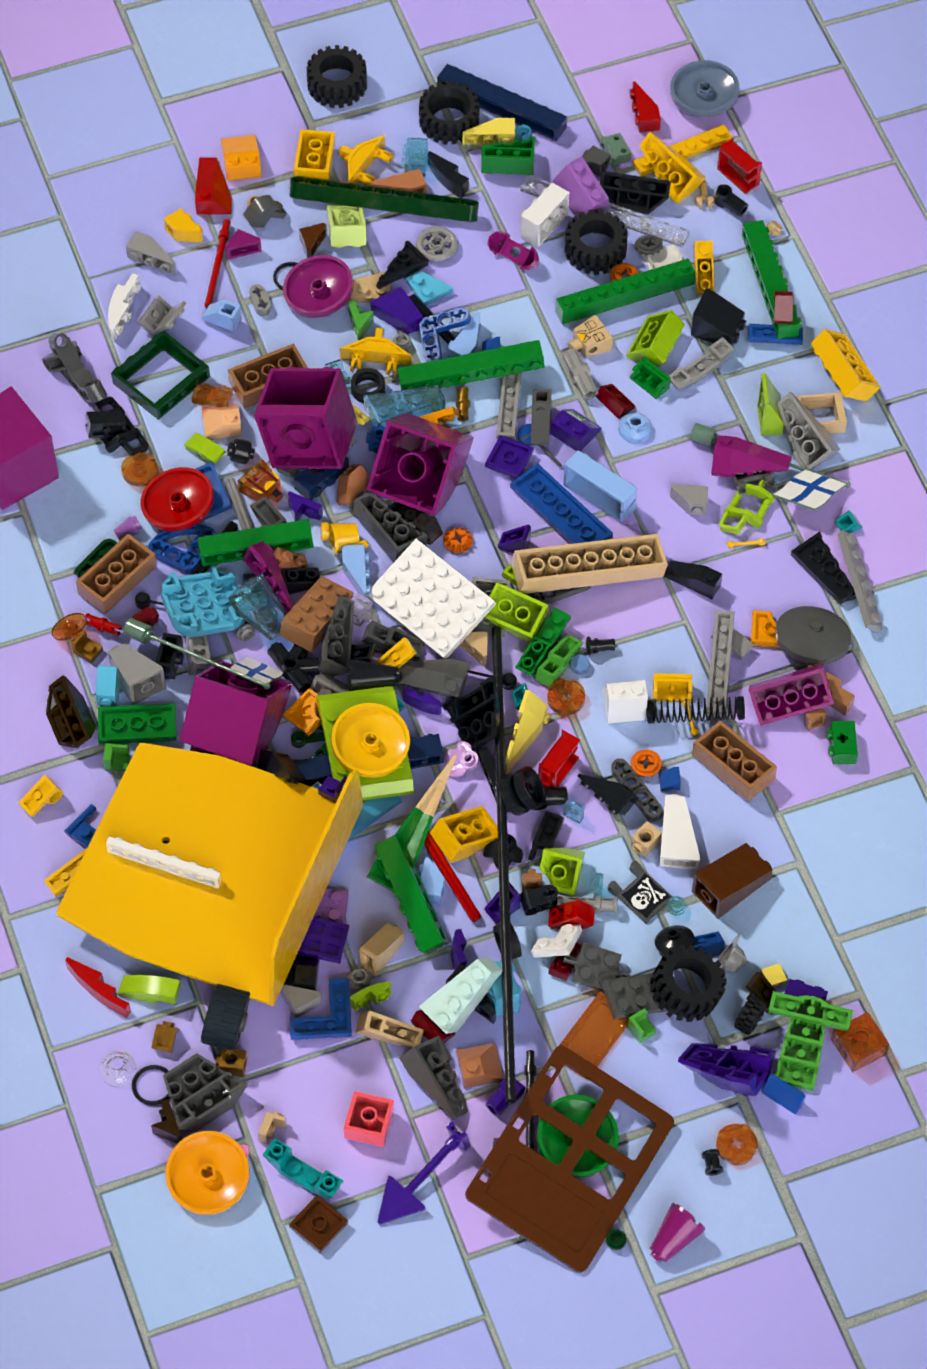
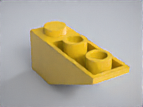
M695 241L693 244L696 294H703L706 288L714 291L713 241Z

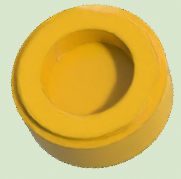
M321 522V541H328L330 536L329 523Z

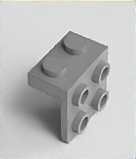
M159 295L149 305L137 323L153 337L163 330H169L175 324L174 319L185 311L183 307L186 305V302L182 301L171 307Z

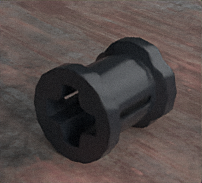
M717 1149L706 1150L701 1154L705 1160V1174L707 1176H714L723 1172V1167L720 1166L719 1161L720 1151Z

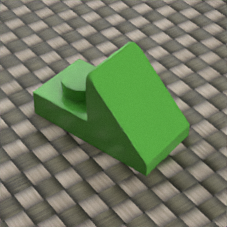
M355 300L348 301V313L357 339L360 340L373 324L374 312L362 313L360 306L357 307Z

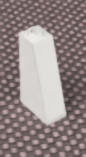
M677 794L665 795L659 866L699 870L700 854L686 798Z

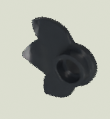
M508 834V843L510 844L508 846L509 865L512 861L521 863L523 852L516 845V839ZM497 840L486 845L483 856L494 858V864L499 870Z

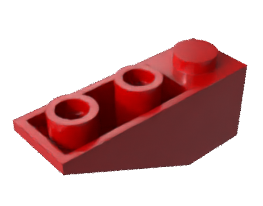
M634 81L632 89H629L630 99L634 101L632 102V111L636 112L634 116L635 126L639 127V132L660 131L661 117L658 105Z

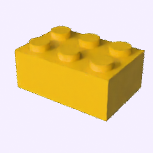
M300 129L294 177L330 181L336 146L335 132Z

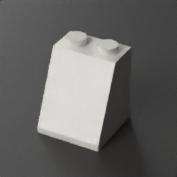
M645 680L610 683L604 686L602 693L607 724L646 720L648 694Z

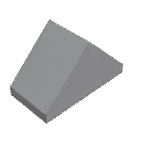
M284 984L281 989L282 998L295 1017H300L321 1005L322 996L319 991Z

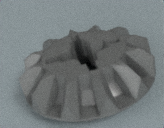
M655 235L642 236L635 242V250L640 255L645 254L647 256L651 254L654 256V253H660V250L663 249L662 239Z

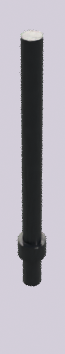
M533 1050L526 1051V1065L524 1066L526 1094L534 1083V1076L536 1075ZM532 1116L526 1126V1146L534 1150V1116Z

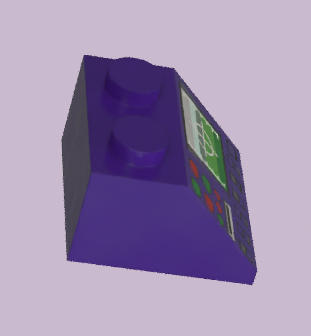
M574 409L561 410L551 421L550 434L574 450L581 452L600 432L602 427Z

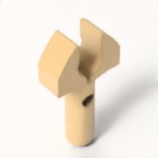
M703 181L700 185L701 196H696V206L702 210V203L705 201L708 204L709 210L713 206L714 197L708 196L707 181Z

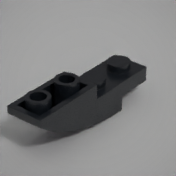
M318 568L281 569V574L289 594L309 590L320 578ZM243 574L245 594L262 593V597H272L254 574Z

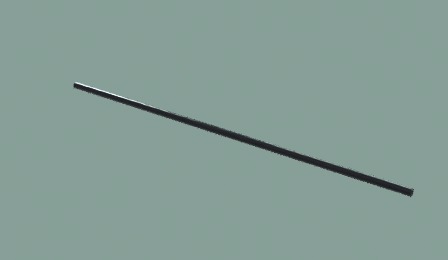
M494 626L492 627L493 676L496 679L500 703V723L498 734L495 738L501 964L503 970L506 1103L513 1104L516 1102L507 807L499 791L500 778L506 775L501 627Z

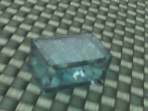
M407 137V144H403V155H405V158H402L401 168H405V172L420 169L423 177H426L428 138Z

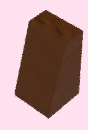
M745 843L695 872L692 893L719 919L768 882L772 877L773 869L768 861H764L759 856L758 851L754 847H750Z

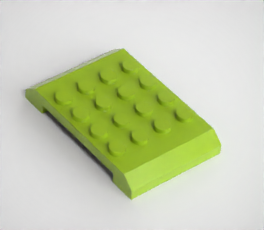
M393 686L316 696L332 778L341 782L344 776L348 778V775L351 773L337 761L332 751L331 735L336 720L350 707L363 703L381 704L399 714ZM408 754L404 762L390 774L376 778L359 776L363 801L409 795L414 792Z

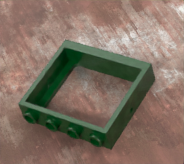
M163 330L155 335L146 345L141 346L134 355L129 356L123 364L116 367L111 375L112 382L116 387L159 420L210 378V370L206 363ZM164 351L191 373L157 402L153 403L128 383L127 380L159 353Z

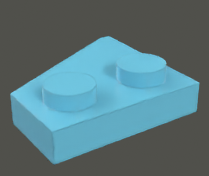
M423 271L405 278L409 288L425 305L453 293V288L450 285Z

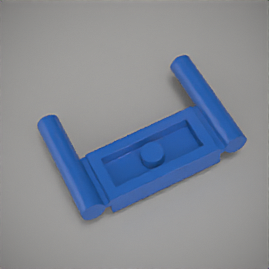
M90 804L64 830L68 836H71L84 848H88L96 832L95 828L85 822L97 810L93 804Z

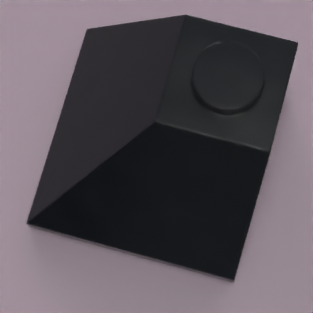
M296 955L284 985L316 991L320 959Z

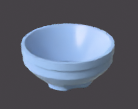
M629 413L620 420L618 430L624 440L630 443H640L650 437L652 426L650 420L645 415ZM633 419H638L641 423L635 426L632 425L630 421Z

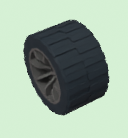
M221 984L215 986L202 1029L201 1043L221 1049H236L248 1017L247 1010L250 992Z

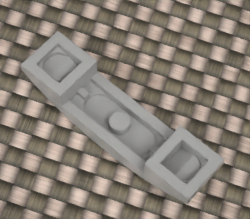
M722 337L709 346L708 352L684 369L679 367L668 376L671 377L670 382L678 390L697 383L718 368L734 352V348Z

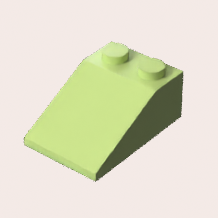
M327 205L331 247H361L366 245V223L363 208L346 205Z

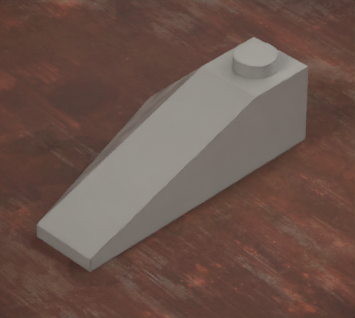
M792 392L777 402L783 424L787 428L789 442L791 441L794 450V457L801 467L812 470L841 450L831 435Z

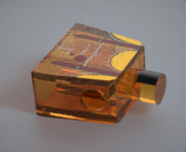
M260 460L238 480L239 492L255 501L266 496L277 503L283 497V493L279 491L281 488L280 478L264 460Z

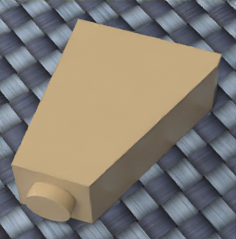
M389 923L384 925L359 949L360 967L377 977L404 943L403 930Z

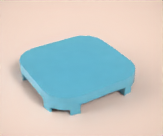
M211 567L210 572L177 577L175 572L169 574L161 586V599L174 629L181 635L198 637L233 631L244 625L247 604L242 602L234 583V575L231 572L228 574L218 570V567Z

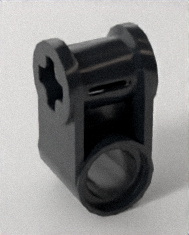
M553 885L526 890L520 894L521 905L527 916L554 908L558 901V890Z

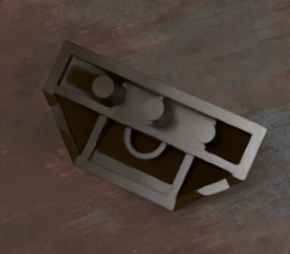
M62 675L49 685L46 715L58 744L78 748L92 737L96 725L84 696L66 676Z

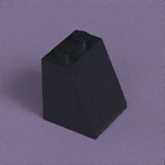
M706 288L693 313L691 336L713 344L723 337L733 346L739 340L740 330L743 331L747 321L744 320L745 312L711 289Z

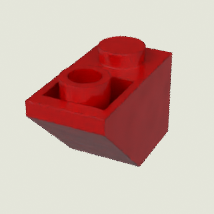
M580 899L551 908L548 927L561 929L563 925L580 924L582 930L594 926L595 908Z

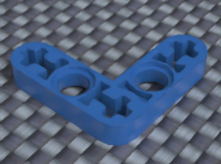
M456 308L425 317L420 321L419 328L426 362L442 359L438 333L465 326L471 321V314L466 308ZM444 318H449L450 321L448 324H441V321ZM430 338H435L433 345H427V341ZM431 351H433L436 355L435 360H431V358L433 357Z

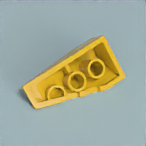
M649 132L639 145L648 163L652 165L655 176L662 180L671 181L669 197L677 204L695 192L706 178L694 165L652 132Z

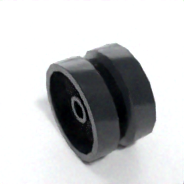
M524 766L516 770L515 773L511 772L500 778L499 791L507 809L515 816L523 815L530 811V809L534 810L545 804L546 793L543 783L536 771L530 766Z

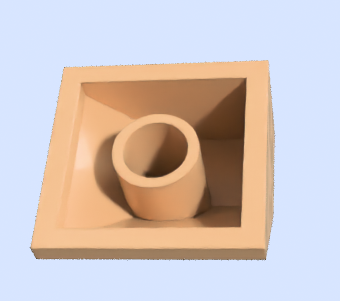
M238 404L202 408L206 438L218 439L242 436Z

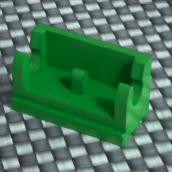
M643 357L632 368L634 372L630 375V379L653 398H659L670 388L671 377L646 357Z

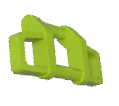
M764 478L759 479L760 483L758 486L746 483L745 487L746 495L759 497L763 501L757 515L749 510L737 508L743 494L739 495L738 491H736L719 523L721 531L739 534L746 522L753 527H761L762 519L769 505L775 500V497L764 489ZM729 517L740 519L737 526L725 524Z

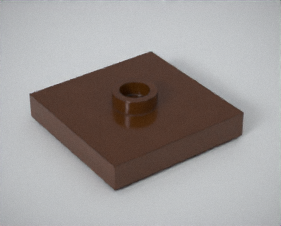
M316 1195L289 1224V1228L321 1253L348 1224V1220Z

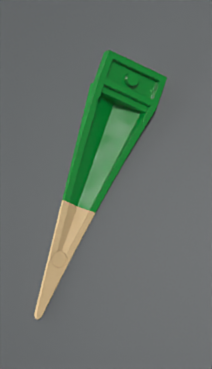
M456 755L451 758L395 833L402 836L415 866L454 765ZM377 858L366 877L392 892L391 887L393 885L383 872V869H385L383 863Z

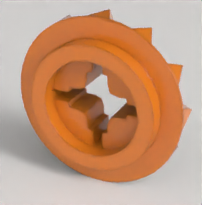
M620 263L611 269L610 279L612 281L622 279L625 272L627 277L638 274V270L631 264Z
M461 526L459 528L452 527L443 536V543L449 551L463 553L471 548L473 537L468 529H463ZM456 535L461 538V544L458 540H455Z
M644 749L632 756L631 767L637 775H641L643 778L646 776L653 777L654 774L659 773L662 761L656 752ZM648 759L649 765L644 769L643 764Z

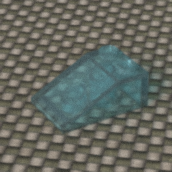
M263 574L246 580L228 597L236 613L269 640H273L280 633L281 620L287 613Z

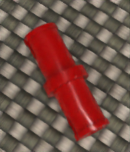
M89 613L84 616V618L91 621L83 619V624L96 628L98 632H107L117 637L121 634V632L114 629L122 631V625L110 622L104 617L99 618L90 615Z

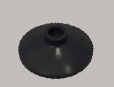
M669 926L657 934L655 937V947L661 954L668 953L674 947L677 950L680 945H684L685 949H687L689 945L694 944V934L685 926Z

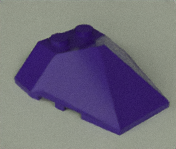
M692 1043L678 1058V1062L721 1089L742 1093L744 1096L751 1097L756 1096L766 1084L771 1073L776 1050L750 1046V1050L737 1049L736 1045H731L730 1049L718 1048V1044Z

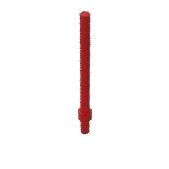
M228 219L224 220L222 230L219 231V244L204 305L206 308L213 302L226 241L229 240L231 221Z

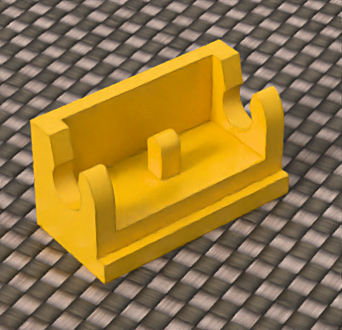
M654 673L653 701L654 699L656 701L662 699V701L666 702V699H668L669 702H673L674 698L675 702H679L680 698L681 702H683L687 698V701L691 702L692 674Z

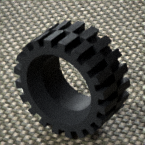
M335 45L334 49L327 46L325 51L319 49L318 55L314 53L311 56V60L309 59L307 62V87L310 96H314V100L317 103L321 100V105L323 106L330 104V108H335V105H339V108H344V104L351 106L353 105V100L357 103L360 100V96H364L365 90H367V66L365 59L363 60L360 53L357 55L356 50L352 49L349 51L347 46H344L343 49H340L339 45ZM332 69H343L352 73L350 77L342 81H331L321 75Z
M446 81V85H442V82H439L437 87L431 85L429 91L425 90L423 96L420 97L419 125L422 127V132L424 134L427 133L429 139L434 137V142L437 143L440 140L446 145L448 141H452V144H457V140H460L462 143L463 131L479 125L478 96L475 95L472 89L468 91L467 85L464 84L461 87L460 82H455V85H452L451 81ZM444 108H454L461 111L465 116L454 121H444L436 118L434 114Z
M588 210V214L581 212L579 218L574 216L572 222H569L568 228H566L565 253L567 260L570 259V264L572 266L576 265L578 271L585 269L586 274H590V271H594V275H599V271L607 274L609 269L623 263V259L625 260L628 236L624 222H619L620 218L617 215L613 218L611 212L607 211L606 214H603V210H598V213ZM600 233L610 237L613 241L605 247L593 248L585 245L580 238L586 234Z
M680 945L677 950L675 947L670 949L668 953L666 952L650 979V983H652L650 992L655 993L652 998L654 1002H660L658 1008L661 1011L666 1008L668 1010L666 1015L671 1017L672 1014L677 1015L676 1020L682 1021L683 1017H686V1022H692L694 1018L699 1021L704 1016L710 1015L726 989L724 987L727 982L726 979H723L725 971L724 969L719 970L721 963L719 960L716 962L712 960L713 954L705 955V949L701 947L698 951L695 950L694 945H689L687 949H685L684 945ZM678 968L693 971L704 981L706 991L701 994L685 992L676 984L673 971Z

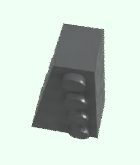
M368 492L355 499L354 515L393 562L399 558L415 539L426 546L428 535L415 529L416 526L402 519L398 512L390 510L388 505L373 493Z

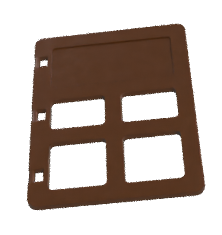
M557 1046L466 1189L465 1198L572 1270L582 1273L590 1265L604 1242L607 1233L613 1227L672 1129L674 1118L566 1046ZM550 1065L556 1069L552 1077L545 1074ZM563 1066L570 1067L603 1089V1094L582 1126L574 1123L543 1101ZM616 1100L622 1101L655 1123L654 1130L635 1160H631L596 1136L598 1128ZM532 1116H537L572 1140V1144L558 1165L550 1162L520 1142L519 1137ZM517 1118L524 1121L519 1130L513 1127ZM585 1150H589L624 1173L625 1177L612 1199H607L573 1177L572 1171ZM485 1170L491 1173L486 1183L480 1179Z

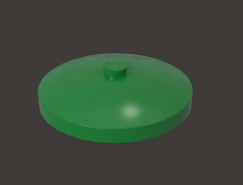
M567 1095L555 1100L549 1106L574 1123L582 1126L598 1101L585 1095ZM609 1111L598 1128L596 1136L617 1150L619 1143L618 1127L613 1115ZM539 1119L536 1129V1142L541 1156L558 1165L572 1144V1140L545 1121ZM585 1150L573 1169L572 1175L575 1178L589 1177L602 1171L609 1163L589 1150Z

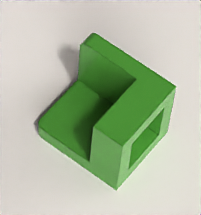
M106 743L103 756L104 770L125 771L130 760L129 746Z
M646 1008L632 1015L628 1020V1029L638 1043L656 1034V1029L647 1018L648 1011Z

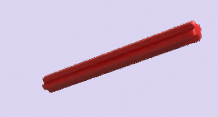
M428 831L424 846L470 921L477 922L481 918L479 911Z

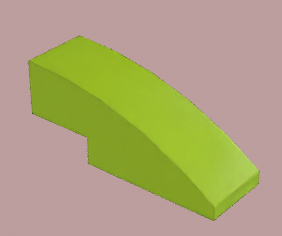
M125 975L123 976L118 995L155 1004L161 1001L176 1005L181 990V982L177 979L160 976Z

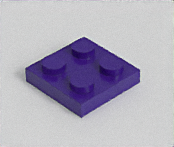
M499 436L485 462V467L517 479L522 475L533 454L534 448Z

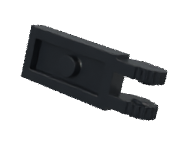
M548 811L545 812L532 842L528 860H534L537 849L553 848L565 817Z

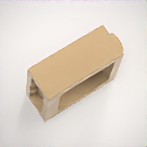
M841 392L797 397L807 409L833 407L835 421L819 423L829 434L845 433L847 420Z

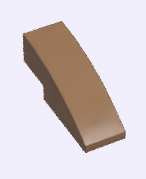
M808 664L807 668L812 667V666H816V665ZM826 671L834 704L830 706L846 716L854 704L855 695L841 688L843 680Z

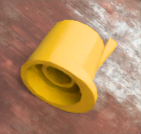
M333 523L329 525L330 543L334 555H337L338 551H342V545H364V548L369 546L368 541H359L356 523Z

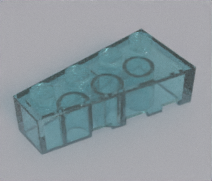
M438 385L365 395L364 409L371 419L373 426L386 427L388 420L404 413L420 417L445 409V397Z

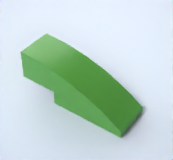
M566 634L548 653L547 659L538 667L535 680L552 688L569 667L573 656L578 654L583 646V642Z

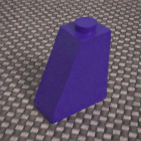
M402 287L370 301L371 311L379 319L406 334L420 330L419 323L423 316Z

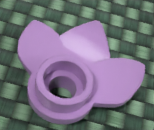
M459 741L457 749H450L444 753V760L447 763L456 755L450 777L463 776L467 770L475 769L479 765V756L475 751H472V747L468 742Z

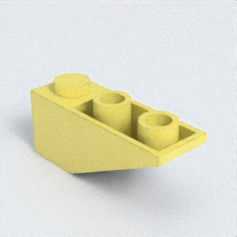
M496 118L463 131V145H488L504 142V144L514 143L515 118Z

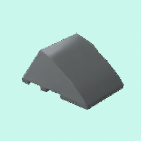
M197 1053L163 1075L179 1130L203 1128L232 1109L248 1086L247 1082L240 1081L232 1073L223 1071L215 1063Z

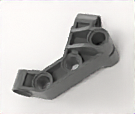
M53 333L50 335L49 346L52 353L42 358L46 369L51 373L60 371L86 402L96 403L107 397L101 381L95 379L82 363L83 353H81L77 342H71L70 338L63 333ZM59 336L62 338V343L60 346H58L56 343V340Z

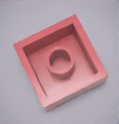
M354 1091L343 1128L344 1138L384 1147L394 1114V1100Z

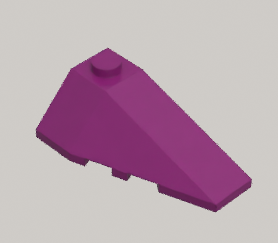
M719 435L714 447L711 475L736 477L737 473L753 475V472L763 471L764 473L788 471L792 456L738 437Z
M264 541L250 546L243 557V561L283 612L287 614L294 606L273 549L268 544L266 545Z

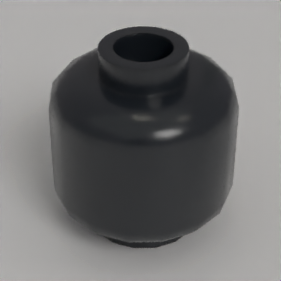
M234 439L232 442H229L227 456H229L230 461L247 464L249 459L254 458L255 448H252L250 441Z

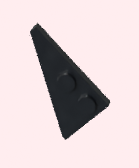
M409 240L406 241L404 248L397 253V256L388 265L387 271L379 277L376 287L378 289L383 288L428 266L429 260Z

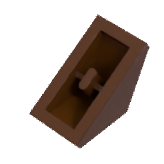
M325 223L299 229L300 241L307 258L315 254L327 236V226Z

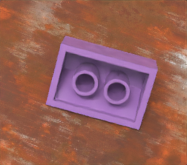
M582 156L567 164L553 179L554 184L569 192V208L574 216L578 218L581 212L588 214V210H593L594 213H598V210H604L610 206L607 194Z

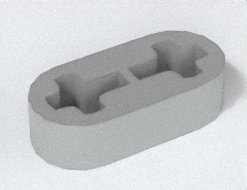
M262 285L252 286L249 293L255 312L259 316L269 315L271 313V302L265 288Z

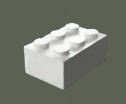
M551 183L548 188H544L541 195L534 199L531 206L524 210L520 216V238L538 248L568 216L569 192L554 183Z

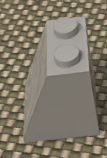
M125 643L115 646L108 651L110 666L117 667L120 687L132 705L166 689L164 669L156 662Z

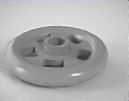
M430 227L418 235L416 248L428 260L439 262L447 260L455 254L458 248V240L449 229ZM439 234L445 235V239L439 236ZM429 235L432 236L429 241L425 239ZM446 243L451 244V247L445 248ZM428 246L430 250L426 251L424 247ZM441 251H442V253H443V254H438V255L435 254V252H441Z

